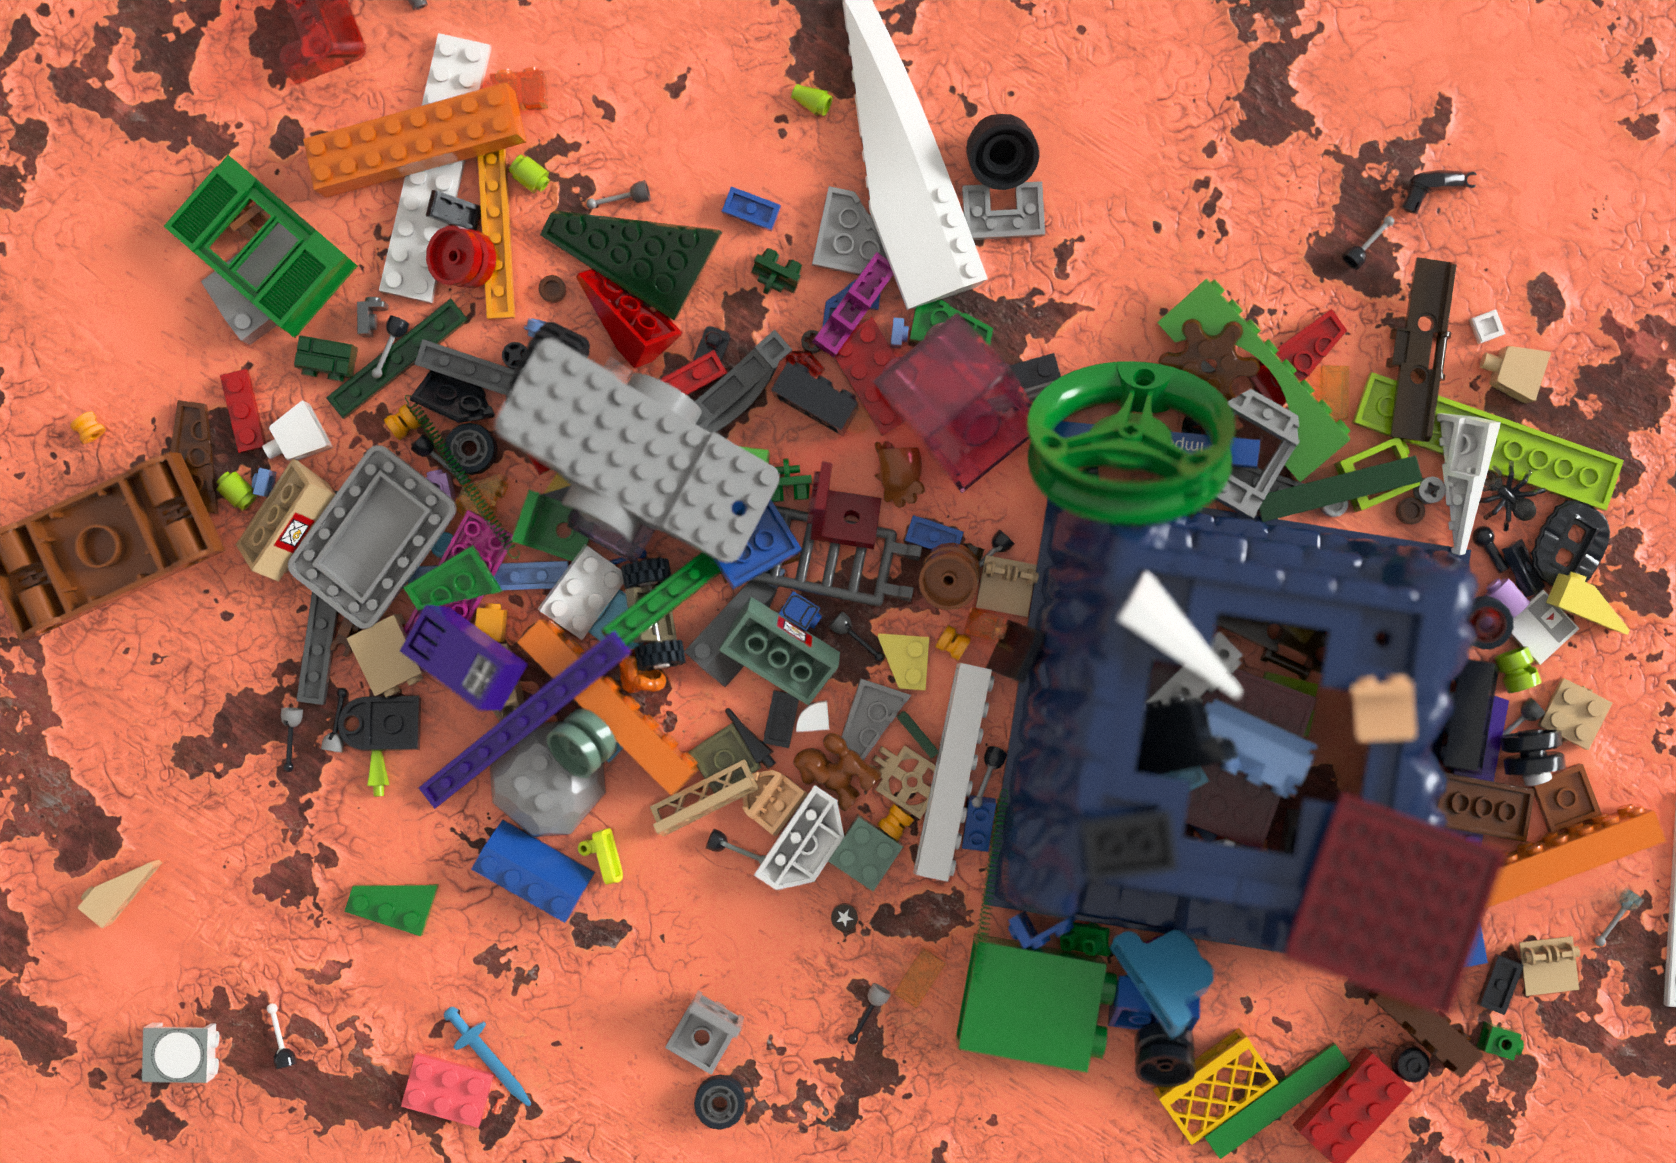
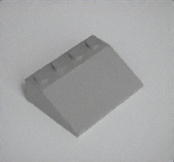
M278 223L240 266L237 272L257 288L295 245L298 239ZM235 255L233 258H231V259H230L229 261H227L226 263L229 265V264L231 263V261H232L237 255ZM216 271L201 281L226 322L242 342L251 345L277 325Z

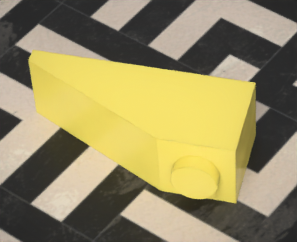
M1570 572L1569 576L1558 573L1546 601L1547 604L1613 631L1628 635L1629 628L1596 587L1585 582L1586 577L1574 572Z

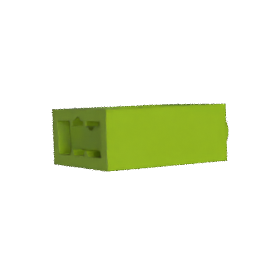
M1394 437L1341 460L1334 465L1340 475L1356 471L1353 463L1389 447L1392 448L1397 460L1407 458L1410 452L1404 440ZM1418 482L1395 488L1371 499L1363 496L1350 501L1355 512H1359L1421 484Z

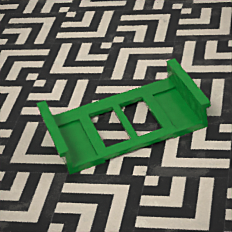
M229 155L226 156L218 167L216 166L163 226L274 323L294 338L358 267V265ZM252 199L271 217L228 265L209 247ZM280 223L298 241L259 286L255 288L237 270L276 225Z

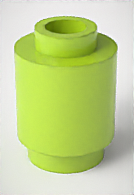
M520 154L509 168V172L513 174L512 178L532 193L542 192L550 181L547 178L549 172L529 156L524 157Z
M236 471L231 474L229 472L224 473L216 482L219 485L216 490L234 508L238 507L243 511L257 498V495L253 494L254 488Z

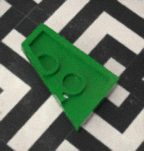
M937 300L916 307L909 342L988 356L993 328L966 313L954 309L943 300Z
M474 545L403 587L417 610H422L425 605L440 606L502 591Z
M439 884L354 885L344 912L422 936Z

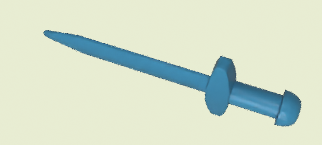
M452 1006L444 1012V1019L446 1021L449 1020L462 1035L453 1048L458 1050L469 1044L508 1091L526 1106H531V1102L521 1084L478 1036L486 1026V1023L482 1021L470 1028L457 1013L458 1009Z

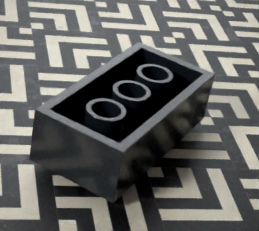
M1468 659L1461 672L1453 678L1456 681L1457 687L1456 691H1451L1450 695L1455 708L1453 709L1451 719L1445 723L1444 733L1447 734L1448 740L1447 745L1442 744L1440 760H1442L1443 765L1448 770L1482 776L1499 673L1495 663Z

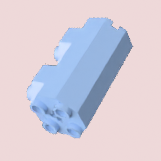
M1214 699L1212 703L1206 702L1204 707L1212 736L1221 735L1232 740L1238 755L1235 759L1221 763L1220 768L1235 775L1238 770L1247 774L1246 780L1261 787L1266 782L1272 785L1270 791L1285 798H1288L1289 794L1295 796L1297 790L1292 788L1295 784L1301 786L1314 755L1309 753L1310 749L1316 750L1318 745L1217 699Z

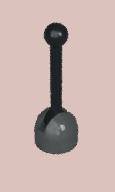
M841 611L831 622L829 628L840 635L848 633L873 654L877 662L884 661V653L877 652L851 629V619Z

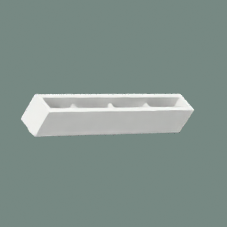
M964 663L956 664L913 873L918 876L948 882L949 876L954 875L956 860H953L954 850L959 849L962 837L958 833L960 823L965 822L967 807H964L965 797L970 796L973 784L972 781H969L971 770L975 771L978 761V755L975 754L976 744H981L983 737V728H980L981 720L986 718L989 708V702H985L987 691L991 692L994 684V676H991V669Z

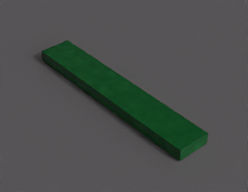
M449 299L391 346L381 369L382 376L380 378H374L371 372L377 367L382 353L327 396V400L343 419H346L415 364L422 339L440 344L469 320L455 302Z
M1414 455L1270 492L1259 507L1261 520L1265 522L1422 482L1417 456Z

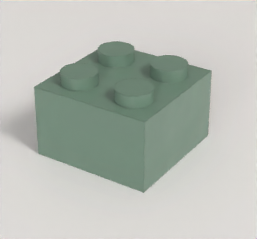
M858 814L828 862L874 892L902 850L903 844Z

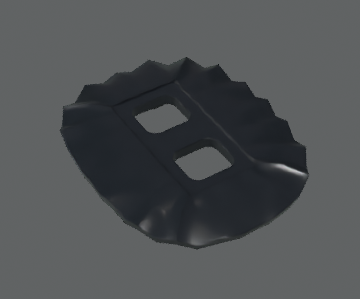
M1566 500L1562 504L1555 506L1553 513L1546 518L1545 524L1540 528L1539 535L1535 539V547L1531 552L1533 559L1532 567L1537 572L1538 577L1550 586H1553L1558 573L1569 576L1570 572H1574L1586 577L1585 582L1587 583L1598 568L1609 543L1610 528L1607 519L1593 506L1577 500ZM1574 524L1584 530V535L1579 543L1568 538V533ZM1561 548L1572 554V558L1566 567L1555 560Z

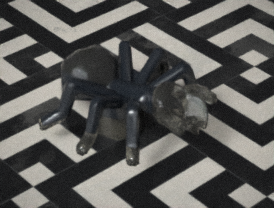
M1509 461L1507 483L1502 485V472L1496 466H1492L1498 473V476L1488 471V478L1485 479L1484 483L1487 487H1483L1482 491H1497V494L1487 498H1480L1479 503H1489L1500 499L1498 505L1488 512L1483 519L1488 520L1491 516L1496 515L1504 506L1506 508V518L1503 530L1508 531L1511 511L1519 520H1531L1536 515L1537 508L1533 501L1525 497L1545 493L1546 488H1539L1528 492L1519 491L1528 482L1529 477L1532 475L1531 470L1525 473L1523 479L1515 487H1511L1514 478L1513 461Z

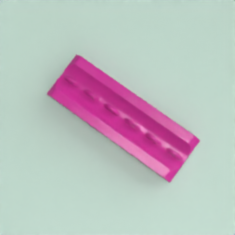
M467 510L438 566L474 545L495 577L507 555V550L504 549L505 546L503 545L512 540L513 534L506 530L499 532L497 536L507 532L500 540L510 536L503 543L502 541L500 542L499 537H496V533H493L494 529H490L491 525H487L488 521H485V518ZM498 527L494 530V532H498L502 528ZM513 542L508 544L505 548H510ZM484 595L440 606L452 608L470 622ZM416 607L404 628L407 637L422 610H417Z

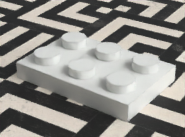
M585 544L537 609L582 640L624 584L622 570Z

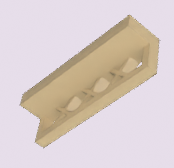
M742 760L650 806L656 823L653 824L656 833L666 836L758 790L759 788L746 760ZM742 768L746 778L731 784L730 780L733 772ZM727 776L725 781L720 780L721 778ZM716 781L724 784L722 790L710 796L706 795L710 783ZM703 788L702 793L696 792L697 790ZM693 793L700 796L698 802L686 808L682 807L687 795ZM668 805L676 807L674 814L662 819L659 812L660 809Z

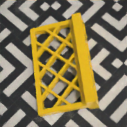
M1238 1028L1195 1059L1196 1073L1189 1082L1173 1087L1157 1086L1152 1090L1188 1141L1193 1145L1279 1082L1255 1050L1248 1037ZM1246 1050H1249L1252 1054L1250 1066L1238 1064L1239 1055ZM1222 1067L1231 1068L1228 1081L1216 1080L1217 1071ZM1236 1069L1249 1071L1246 1084L1234 1082ZM1254 1072L1265 1073L1269 1078L1260 1086L1252 1085ZM1200 1083L1209 1084L1207 1097L1194 1095L1195 1087ZM1215 1085L1227 1086L1225 1099L1212 1098ZM1233 1087L1245 1089L1244 1097L1241 1100H1230ZM1178 1099L1187 1100L1185 1112L1174 1111L1170 1105ZM1193 1101L1205 1102L1203 1115L1190 1113ZM1211 1103L1223 1104L1222 1113L1217 1117L1209 1116ZM1189 1119L1202 1120L1200 1129L1191 1135L1187 1130Z

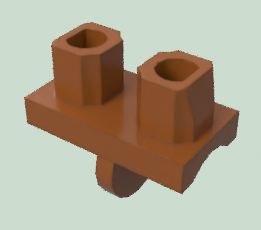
M252 199L244 207L245 213L229 225L234 232L238 230L247 240H250L259 231L251 221L253 217L259 214L265 222L271 217L258 204L251 208L249 204L253 202Z

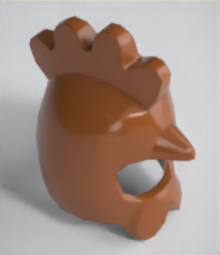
M888 441L884 442L883 445L880 442H876L875 449L879 457L880 474H876L875 477L881 481L885 488L884 500L886 502L893 501L894 505L898 508L904 507L906 502L914 504L918 499L917 494L925 492L923 483L919 481L922 470L919 448H894L892 443Z

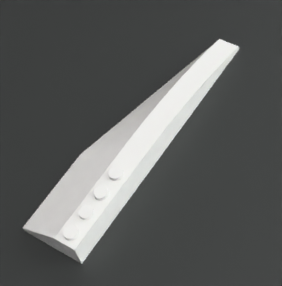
M842 0L846 32L849 35V56L852 58V80L855 82L856 89L855 103L859 134L863 143L862 157L866 166L867 176L865 181L870 197L868 201L869 211L906 309L909 310L977 288L988 279L928 120L895 45L872 0Z

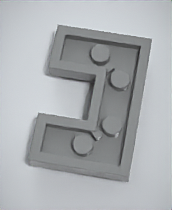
M1042 181L1024 182L1015 187L1016 209L991 211L990 189L985 185L962 186L963 214L973 240L1045 236Z

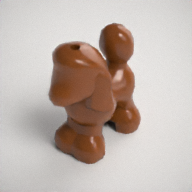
M829 733L824 737L823 744L829 752L839 755L840 760L838 763L829 761L820 750L808 748L800 751L795 756L793 764L800 771L803 783L811 784L816 780L817 783L823 784L826 788L835 791L839 796L838 805L840 809L847 811L860 795L859 791L850 784L852 776H858L862 789L868 791L876 784L882 773L878 768L865 763L856 751L849 750L844 738L836 733Z

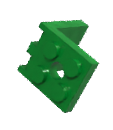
M528 490L511 541L573 561L583 546L589 544L595 523L587 522L577 509L562 505V501ZM562 523H568L571 526V534L567 538H561L557 534V528Z

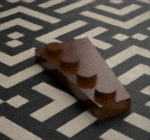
M178 400L170 452L182 454L207 511L218 513L207 405Z

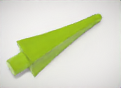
M372 751L367 786L373 787L374 797L384 796V786L390 784L382 751Z

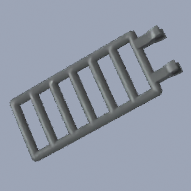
M775 506L789 529L791 520L807 523L809 512ZM845 520V521H846L847 523H849V524H855V523H857V522ZM807 524L796 578L779 576L781 563L770 569L769 573H763L751 580L872 606H881L884 596L911 602L913 587L888 584L887 582L893 555L919 561L922 546L897 543V533L895 530L877 526L876 537L884 538L885 543L874 595L858 592L867 548L856 547L848 590L832 587L841 544L830 543L822 584L806 581L814 540H810L812 524Z

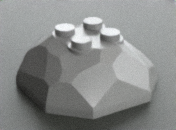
M563 721L542 723L490 765L492 803L532 837L572 834L606 793L603 763L600 764V767L590 777L579 778L565 770L550 752L547 744V735L559 723H563Z

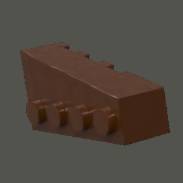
M1373 989L1367 994L1445 1068L1462 1079L1484 1056L1470 1043L1471 1038L1460 1028L1454 1029L1449 1024L1451 1020L1447 1016Z

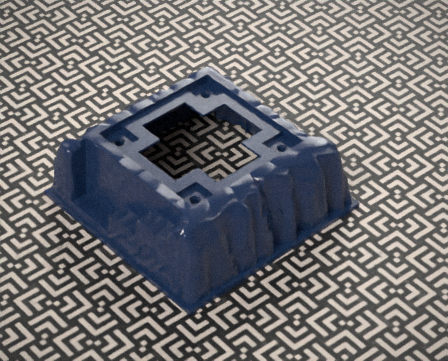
M1047 498L1036 568L1039 576L1037 583L1033 585L1027 622L1028 627L1037 629L1045 633L1046 636L1023 684L1018 682L1001 787L1002 792L1000 798L1007 799L999 800V802L1008 803V805L999 804V807L1007 808V810L998 809V812L1006 813V815L997 814L998 817L1006 819H996L997 822L1005 823V825H995L1004 828V830L995 829L996 832L1004 834H994V836L1003 839H993V841L1002 844H992L994 847L1001 848L992 849V851L1001 854H991V856L1000 859H990V861L999 864H989L999 869H989V871L998 874H988V876L997 879H987V881L996 884H986V886L996 889H985L995 894H985V896L994 899H984L986 902L993 903V905H984L1051 915L1062 919L1076 915L1077 920L1167 934L1172 930H1178L1194 939L1284 953L1336 804L1303 799L1294 856L1182 838L1191 781L1135 772L1152 659L1178 664L1183 663L1116 618L1128 602L1131 593L1144 573L1147 572L1210 651L1212 650L1217 612L1329 630L1320 685L1322 687L1352 691V685L1358 684V679L1376 678V683L1388 682V677L1406 676V681L1413 682L1416 736L1413 739L1369 742L1361 800L1445 829L1446 816L1437 807V801L1446 792L1447 778L1439 766L1444 726L1451 719L1453 709L1455 708L1450 695V686L1452 679L1461 672L1469 659L1468 650L1473 646L1477 638L1475 629L1467 621L1476 591L1479 588L1476 575L1470 571L1471 550L1467 549L1465 554L1457 555L1451 552L1453 547L1280 519L1262 522L1261 516L1249 519L1237 516L1238 513L1205 507L1184 517L1167 522L1146 525L1110 524L1073 514ZM1379 631L1385 635V643L1380 647L1375 643L1374 639ZM1164 808L1170 811L1178 870L1090 881L1086 877L1079 819Z

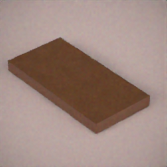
M1443 772L1447 778L1446 792L1437 801V807L1446 816L1445 828L1527 842L1535 794L1534 789Z

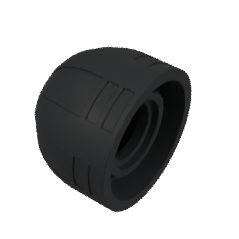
M995 114L983 118L974 127L967 140L966 153L972 172L979 182L989 188L997 190L1015 188L1026 182L1037 168L1040 156L1038 143L1027 124L1015 115Z

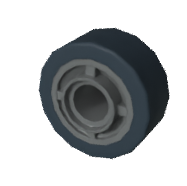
M473 423L461 424L452 429L446 437L444 448L449 447V449L445 451V454L448 451L452 452L445 457L448 459L451 455H455L448 462L451 463V461L457 459L456 462L450 465L453 467L460 463V465L455 467L456 470L463 467L459 472L466 471L465 474L469 475L481 474L488 470L496 460L498 452L496 440L491 432L480 425ZM475 442L477 445L476 453L472 456H467L465 453L466 445Z
M727 1075L710 1076L703 1081L696 1092L694 1101L695 1112L701 1123L717 1130L727 1129L736 1124L744 1113L746 1102L744 1089L737 1080ZM718 1096L726 1099L727 1105L721 1108L714 1105L713 1099Z

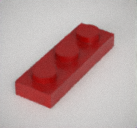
M243 369L220 375L238 453L262 449V446L266 444L249 370Z

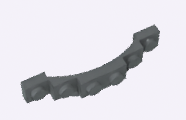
M773 330L733 369L694 401L702 411L696 423L697 426L709 433H716L738 418L760 396L773 377L778 363L792 352L790 346L776 330Z

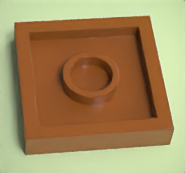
M1579 763L1552 773L1551 780L1531 786L1535 790L1534 795L1548 832L1553 833L1602 815L1583 764Z

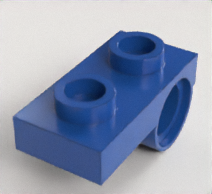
M970 795L967 799L962 849L988 852L996 799L982 797V806L976 808L972 805V800L977 796Z

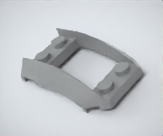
M1249 389L1228 401L1234 417L1235 415L1242 417L1279 438L1281 442L1253 487L1230 475L1226 486L1215 500L1238 512L1237 516L1254 519L1261 503L1300 440H1298V415L1256 391Z

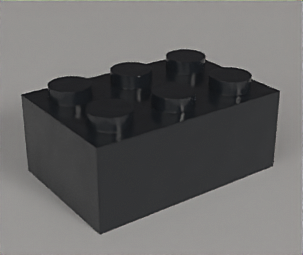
M787 362L771 389L774 397L837 434L844 436L859 410L858 402L855 399L856 396L845 389H842L840 392L835 390L832 386L833 383L820 375L816 379L810 375L811 373H809L807 367L798 362H795L794 365Z
M1167 809L1079 819L1086 877L1090 881L1178 870L1171 814Z

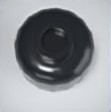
M1405 1044L1399 1046L1391 1056L1393 1071L1407 1082L1416 1083L1422 1081L1430 1071L1429 1057L1423 1050L1414 1045Z

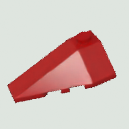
M594 269L577 274L576 278L616 349L634 369L653 362L682 335V331L665 314L658 310L656 312L652 311L643 304V300L638 297H632L623 291L621 286Z

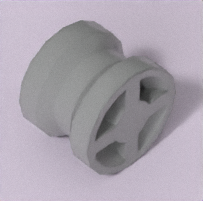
M1433 476L1423 478V481L1420 482L1421 485L1413 488L1414 497L1423 504L1440 501L1446 491L1443 481Z

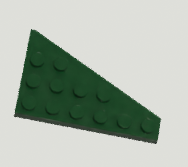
M553 211L550 213L540 236L675 320L679 316L723 232L710 228Z

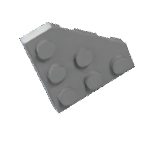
M829 186L812 266L860 276L876 252L887 259L874 221L862 205L857 194L854 191Z

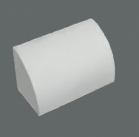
M827 700L814 702L802 711L797 722L796 732L829 729Z

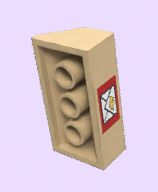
M295 459L291 460L236 543V546L253 572L279 581L283 574L289 570L288 562L290 557L336 495L328 482Z

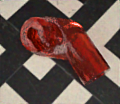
M792 351L785 358L786 363L789 362L794 365L795 362L804 365L814 377H818L825 370L822 364L809 351Z

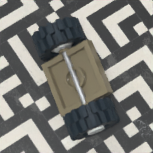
M644 559L627 563L621 567L628 608L671 576L669 559ZM672 611L634 640V643H648L634 649L638 671L660 670L686 663L683 642L677 640Z

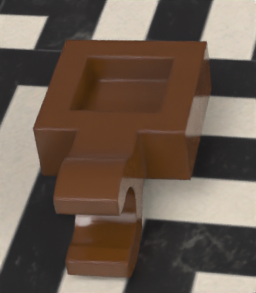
M344 617L337 632L338 636L331 643L330 650L336 651L338 645L342 643L346 647L343 656L349 657L352 649L347 638L360 632L362 628L357 627Z

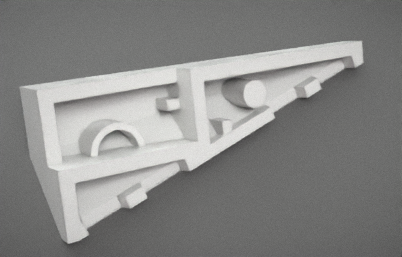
M1438 413L1437 421L1441 423L1442 433L1439 441L1440 446H1443L1445 460L1442 468L1446 490V505L1450 507L1451 521L1448 524L1449 530H1452L1454 544L1451 552L1463 555L1467 550L1501 422L1479 417Z
M1145 572L1116 619L1234 698H1238L1241 692L1239 686L1152 576Z

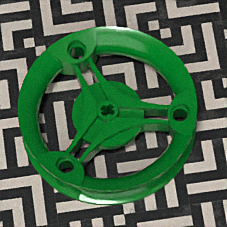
M1136 361L1108 362L1084 367L1053 381L1034 400L1028 415V433L1031 440L1028 450L1029 473L1038 489L1053 503L1087 519L1120 525H1146L1178 519L1209 504L1226 486L1232 470L1230 447L1235 434L1234 414L1227 400L1212 385L1191 373L1174 367ZM1108 403H1117V405L1122 407L1117 414L1107 416L1096 422L1090 431L1062 439L1057 433L1053 432L1060 422L1081 410ZM1172 409L1191 418L1206 431L1210 439V447L1193 453L1184 451L1172 443V435L1169 428L1163 422L1154 418L1152 413L1165 412ZM1091 466H1110L1123 470L1140 469L1166 479L1151 482H1116L1096 478L1075 469Z

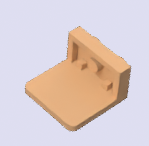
M1406 676L1388 677V682L1376 683V678L1358 679V684L1352 685L1356 734L1359 741L1407 740L1415 738L1416 723L1412 681H1406Z

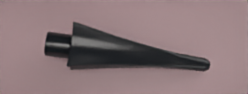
M727 708L725 710L726 714L739 731L756 763L760 764L762 762L767 769H770L776 764L770 756L774 751L749 730L730 708Z

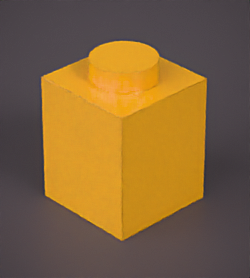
M485 603V608H477L475 626L495 641L505 642L508 610H501V604Z

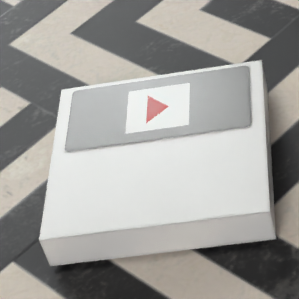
M1543 589L1530 598L1529 601L1531 603L1519 615L1513 618L1514 629L1511 634L1512 638L1521 647H1529L1533 660L1537 665H1541L1579 630L1578 626L1562 609L1546 603L1549 595Z

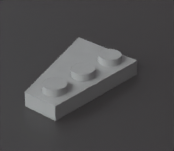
M860 678L841 735L849 750L856 751L864 760L911 695Z

